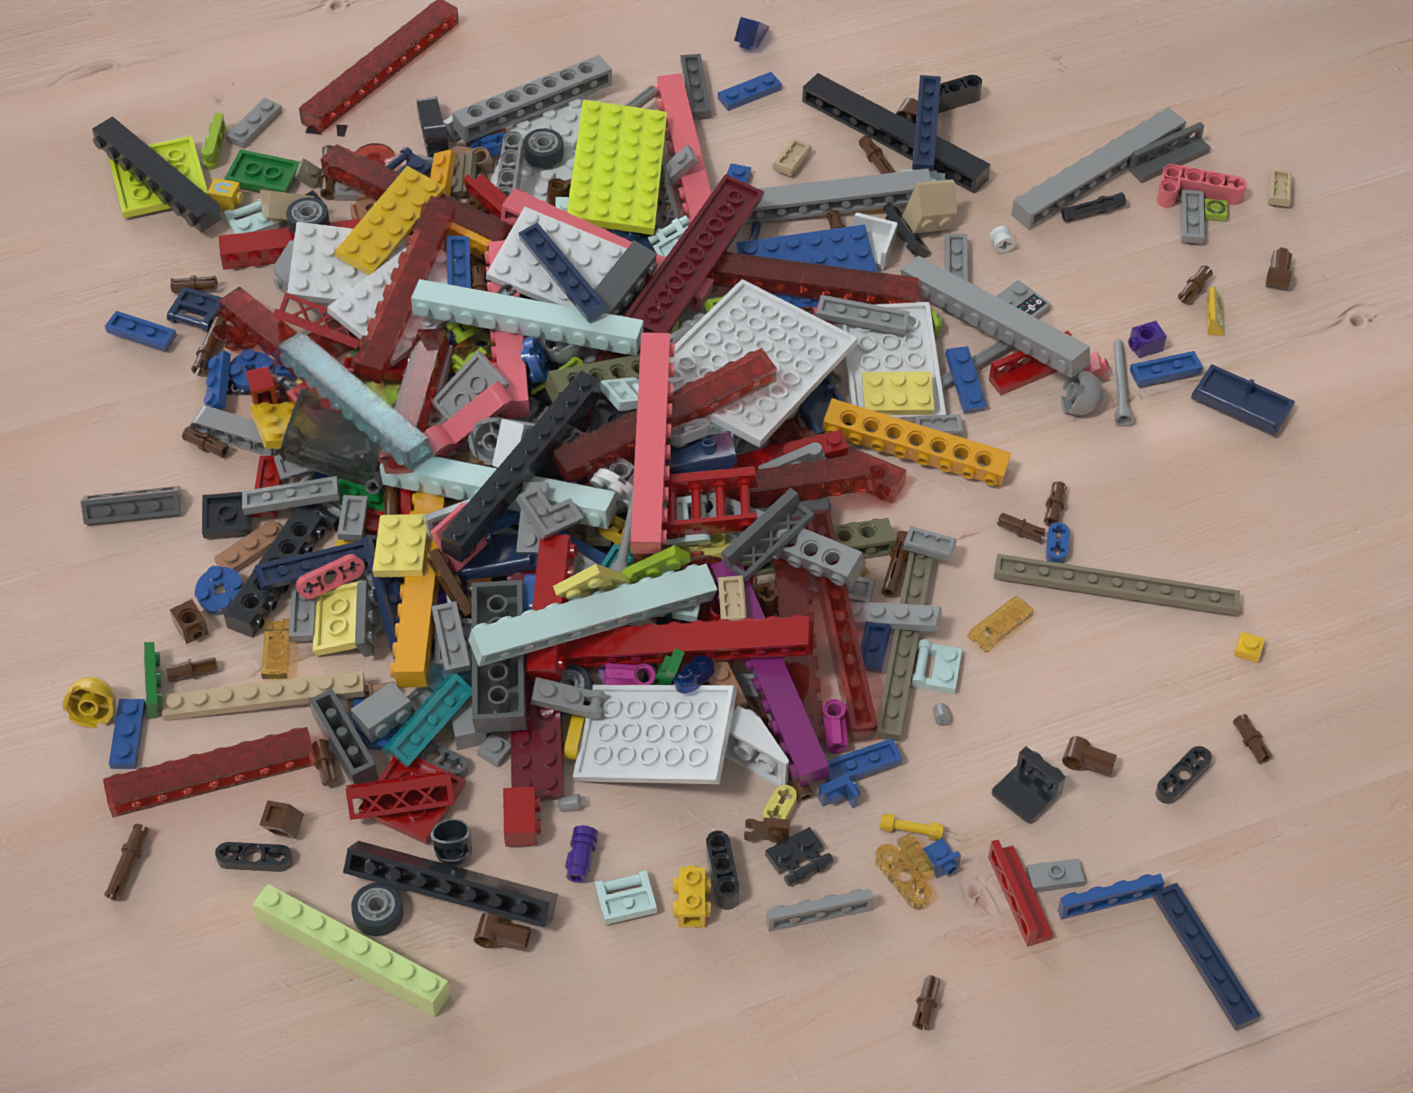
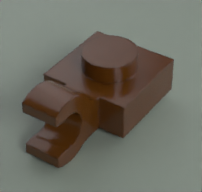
M765 817L764 821L746 819L745 828H752L754 831H745L744 839L754 841L758 837L763 836V840H769L774 843L782 842L789 838L790 819Z

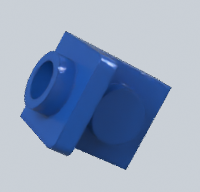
M847 774L819 786L818 800L823 807L828 804H837L844 797H846L852 808L858 806L859 787L854 781L851 782Z
M943 838L920 850V856L937 879L943 875L949 876L959 868L961 854L958 851L953 853Z

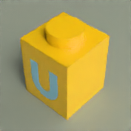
M214 178L207 195L219 204L220 210L226 211L230 209L232 211L237 209L238 205H241L243 202V192H241L239 182Z

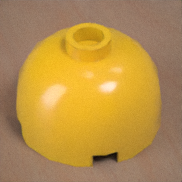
M83 677L72 683L64 696L62 708L64 712L66 709V712L70 715L69 719L73 723L81 727L96 728V724L104 723L105 725L112 718L115 710L116 696L112 687L106 681L97 677Z

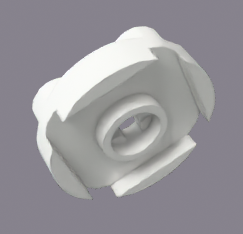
M602 468L597 470L590 483L599 489L616 492V500L624 507L629 508L633 486L628 481L624 485L619 481L620 476L614 472Z

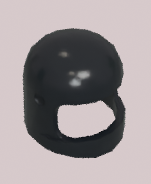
M446 819L439 822L433 828L430 837L435 855L441 863L459 866L470 858L472 854V840L470 829L466 822L459 819Z

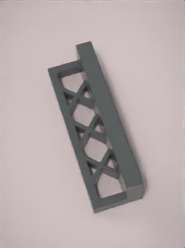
M1199 122L1133 151L1129 171L1140 183H1144L1161 175L1166 165L1175 164L1182 166L1208 154L1211 147L1202 139L1204 125Z
M663 165L661 166L662 178L659 183L654 231L667 227L676 218L678 220L682 218L669 174ZM666 190L664 199H660L662 191ZM671 205L668 215H665L664 212L667 206Z
M180 486L84 496L81 500L84 524L181 514Z
M790 488L721 552L725 566L737 576L743 575V580L747 582L815 518V514L800 503L798 493ZM796 511L805 515L800 521L790 520V517ZM787 528V533L783 537L773 538V533L777 529ZM770 544V549L766 553L756 554V549L760 545ZM743 561H752V566L745 572L738 567Z

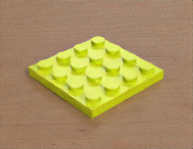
M192 136L148 145L207 194L206 183ZM109 158L124 218L171 208L167 204L164 205L156 194L150 193L144 184L137 182L131 173L124 171L119 163Z

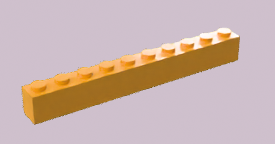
M416 491V493L412 494L414 511H410V515L429 514L446 508L449 498ZM429 537L423 576L403 577L405 584L400 586V596L403 600L402 604H398L400 623L395 625V635L398 638L397 642L393 643L395 662L390 664L391 678L395 677L398 688L427 687L435 625L432 606L437 605L439 581L426 558L428 552L435 548L442 554L435 540H430Z

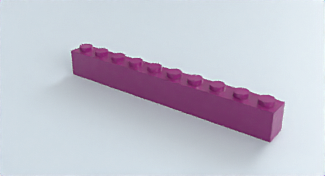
M723 560L710 565L711 576L719 593L718 577L737 575L725 566ZM742 563L738 565L745 572ZM749 580L747 582L744 581L746 617L765 619ZM717 595V601L720 606V598L719 595ZM783 658L743 659L747 672L752 671L754 678L751 680L756 693L761 692L763 697L760 700L765 714L770 713L772 721H770L774 736L779 735L781 739L779 747L786 757L789 758L791 763L789 765V772L792 779H797L800 787L830 777L828 762Z

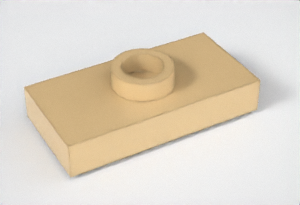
M793 138L773 163V170L792 177L812 151V145Z
M1270 169L1268 204L1290 206L1292 171Z
M743 575L718 577L721 619L736 621L747 618Z

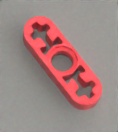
M348 554L299 577L296 582V591L306 599H313L360 577L365 569L364 562L356 555ZM351 562H354L356 564L354 565L353 571L348 569L351 567ZM332 570L335 571V579L329 583L325 582L326 573ZM310 582L313 585L310 586V591L307 592L305 590L306 583Z

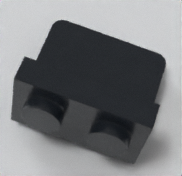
M1025 746L1019 752L1016 767L993 787L991 794L1022 820L1031 823L1062 793L1066 776L1063 775L1059 768L1051 766L1038 752L1032 751Z

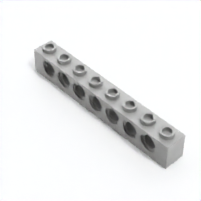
M600 55L452 112L453 128L465 143L611 86L612 69Z
M715 492L701 493V495L707 496L706 511L712 509L706 513V518L716 517ZM725 496L726 516L740 515V502ZM750 506L751 513H757L758 518L764 513ZM688 507L689 519H692V509ZM787 528L777 529L773 533V538L783 537L787 533ZM804 528L772 557L777 560L779 558L784 559L795 568L803 567L808 569L810 573L817 577L825 576L836 585H846L851 588L866 564L861 551ZM743 532L722 534L729 540L734 541ZM770 544L760 545L756 551L760 549L767 552L770 549ZM817 552L814 556H809L811 553ZM834 561H839L835 565H830Z

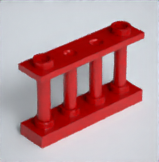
M755 466L670 474L669 480H665L664 487H669V500L667 502L668 522L663 523L662 530H667L668 539L685 537V535L744 532L758 519L757 513H751L750 489L758 488ZM740 489L741 514L726 516L725 491ZM715 492L716 517L702 518L701 493ZM691 494L692 519L677 520V496Z

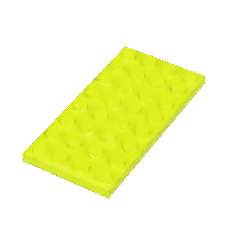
M583 100L567 208L568 213L601 228L654 235L667 112Z

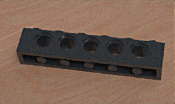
M296 507L258 564L313 552L315 544L323 538L326 530L322 515ZM253 570L224 613L227 628L253 638L257 631L263 628L267 616L275 610L279 598L288 591L290 584L261 590L256 573Z

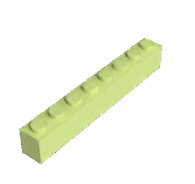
M267 884L252 904L256 920L433 1017L437 1016L450 997L447 980Z

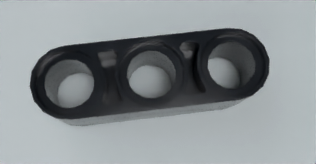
M972 74L940 83L938 113L979 101L982 79Z
M716 830L708 834L706 838V858L715 902L721 909L731 910L739 902V881L729 836L723 831ZM714 846H721V847H723V848L716 849V848H713V847H714ZM724 868L727 869V871L721 872L718 871V869ZM729 891L732 892V894L725 895L723 894V892Z

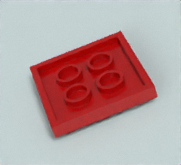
M393 757L378 780L446 770L417 757L409 766L405 767L396 757ZM450 772L455 802L465 787L466 781L464 778ZM437 786L429 795L437 801L448 799L447 786ZM423 788L422 790L427 792L429 788ZM410 790L403 799L411 805L418 804L424 795L417 790ZM396 792V794H398L399 796H401L402 793H403V792ZM383 794L377 803L384 808H392L398 799L391 794ZM378 795L369 797L375 800ZM426 798V800H425L423 803L432 802V801H430L428 798ZM364 799L358 808L359 812H365L372 803ZM400 802L397 807L405 806V804ZM452 805L369 818L427 844L431 838L430 835L433 828L444 819ZM374 806L372 810H379V808Z

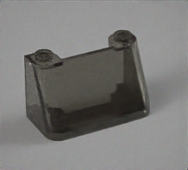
M301 388L284 434L280 456L290 463L366 486V482L373 478L392 418L376 413L369 415L365 422L321 407L322 399L316 392Z

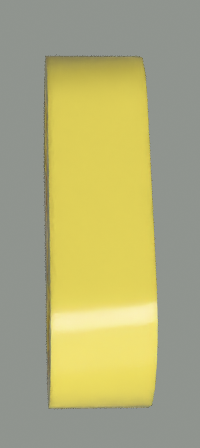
M789 785L777 787L763 810L762 821H764V817H773L776 811L779 812L778 819H788L796 805V790ZM785 795H788L789 799L787 798L784 801L783 805L780 804L781 797H785Z

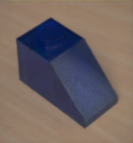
M740 17L734 41L740 43L739 47L748 50H751V47L758 48L769 26L755 20Z

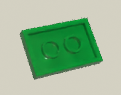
M240 149L224 180L239 182L240 188L254 191L269 190L288 193L296 179L294 177L300 161Z

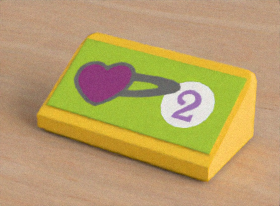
M1215 287L1209 288L1206 300L1208 335L1223 336L1225 334L1224 304Z

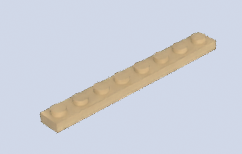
M363 670L163 694L162 717L164 721L308 704L310 703V698L330 689H333L338 700L365 697V675Z

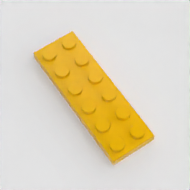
M407 166L338 246L334 257L369 276L385 264L444 193L445 186Z

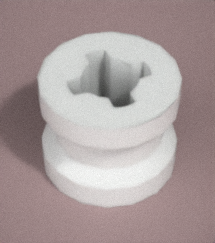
M999 226L993 229L989 235L997 253H1007L1015 247L1016 242L1007 226Z

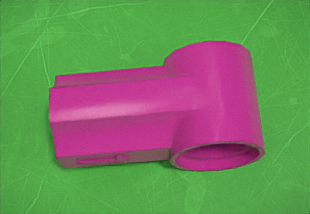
M605 664L604 685H651L655 680V671L648 664ZM643 671L647 673L649 681L646 683L640 682L636 676L637 672Z
M838 699L826 701L823 705L822 713L826 751L832 754L848 750L845 721L846 707ZM834 713L838 716H831L829 714Z

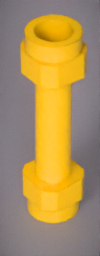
M887 813L882 814L879 829L887 832L897 829L929 835L928 839L940 840L942 839L944 825L932 821L931 825L895 819L894 814Z

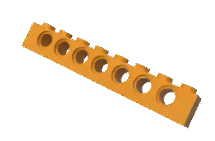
M833 398L823 421L824 433L841 429L845 440L854 445L861 444L877 452L884 451L893 454L897 458H907L916 461L920 465H930L943 472H953L966 479L982 481L989 486H1002L1012 453ZM844 423H851V424H853V425L848 426V425H845ZM890 436H894V437H896L897 439H891V438H889V437H890ZM912 443H917L920 446H914ZM933 450H940L942 453H937ZM956 457H963L964 460L957 459ZM980 463H983V464H986L987 466H986V467H983V466H980L979 464H980Z

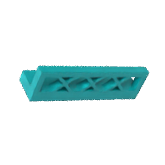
M457 673L448 675L382 748V751L386 755L396 757L405 767L409 766L472 695V688Z

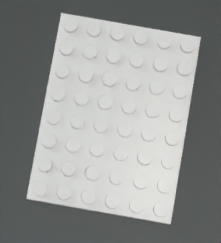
M742 279L675 344V357H670V363H674V377H669V383H673V398L668 397V399L760 448L857 345L858 338Z

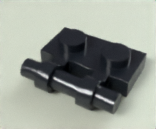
M810 827L765 850V856L779 875L786 871L790 872V874L784 876V881L788 886L795 882L801 883L805 881L806 876L816 871L819 873L825 870L827 865L834 862L830 853L823 856L818 855L823 852L824 846ZM806 860H809L810 862L804 865L803 867L798 866Z

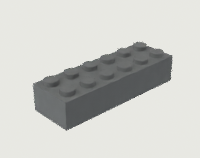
M522 580L472 583V629L481 623L491 624L503 617L511 616L513 618L524 613ZM472 650V720L476 733L527 730L526 654L479 667Z

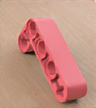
M1169 164L1164 167L1157 203L1164 208L1173 207L1176 204L1177 196L1181 195L1183 189L1203 191L1204 200H1226L1227 204L1238 205L1243 201L1247 182L1239 176Z
M498 381L485 389L445 423L430 427L420 437L434 457H445L469 439V434L478 421L487 417H497L514 400L501 382Z

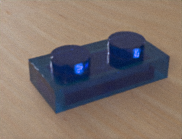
M866 621L856 663L857 670L882 673L891 633L890 624Z

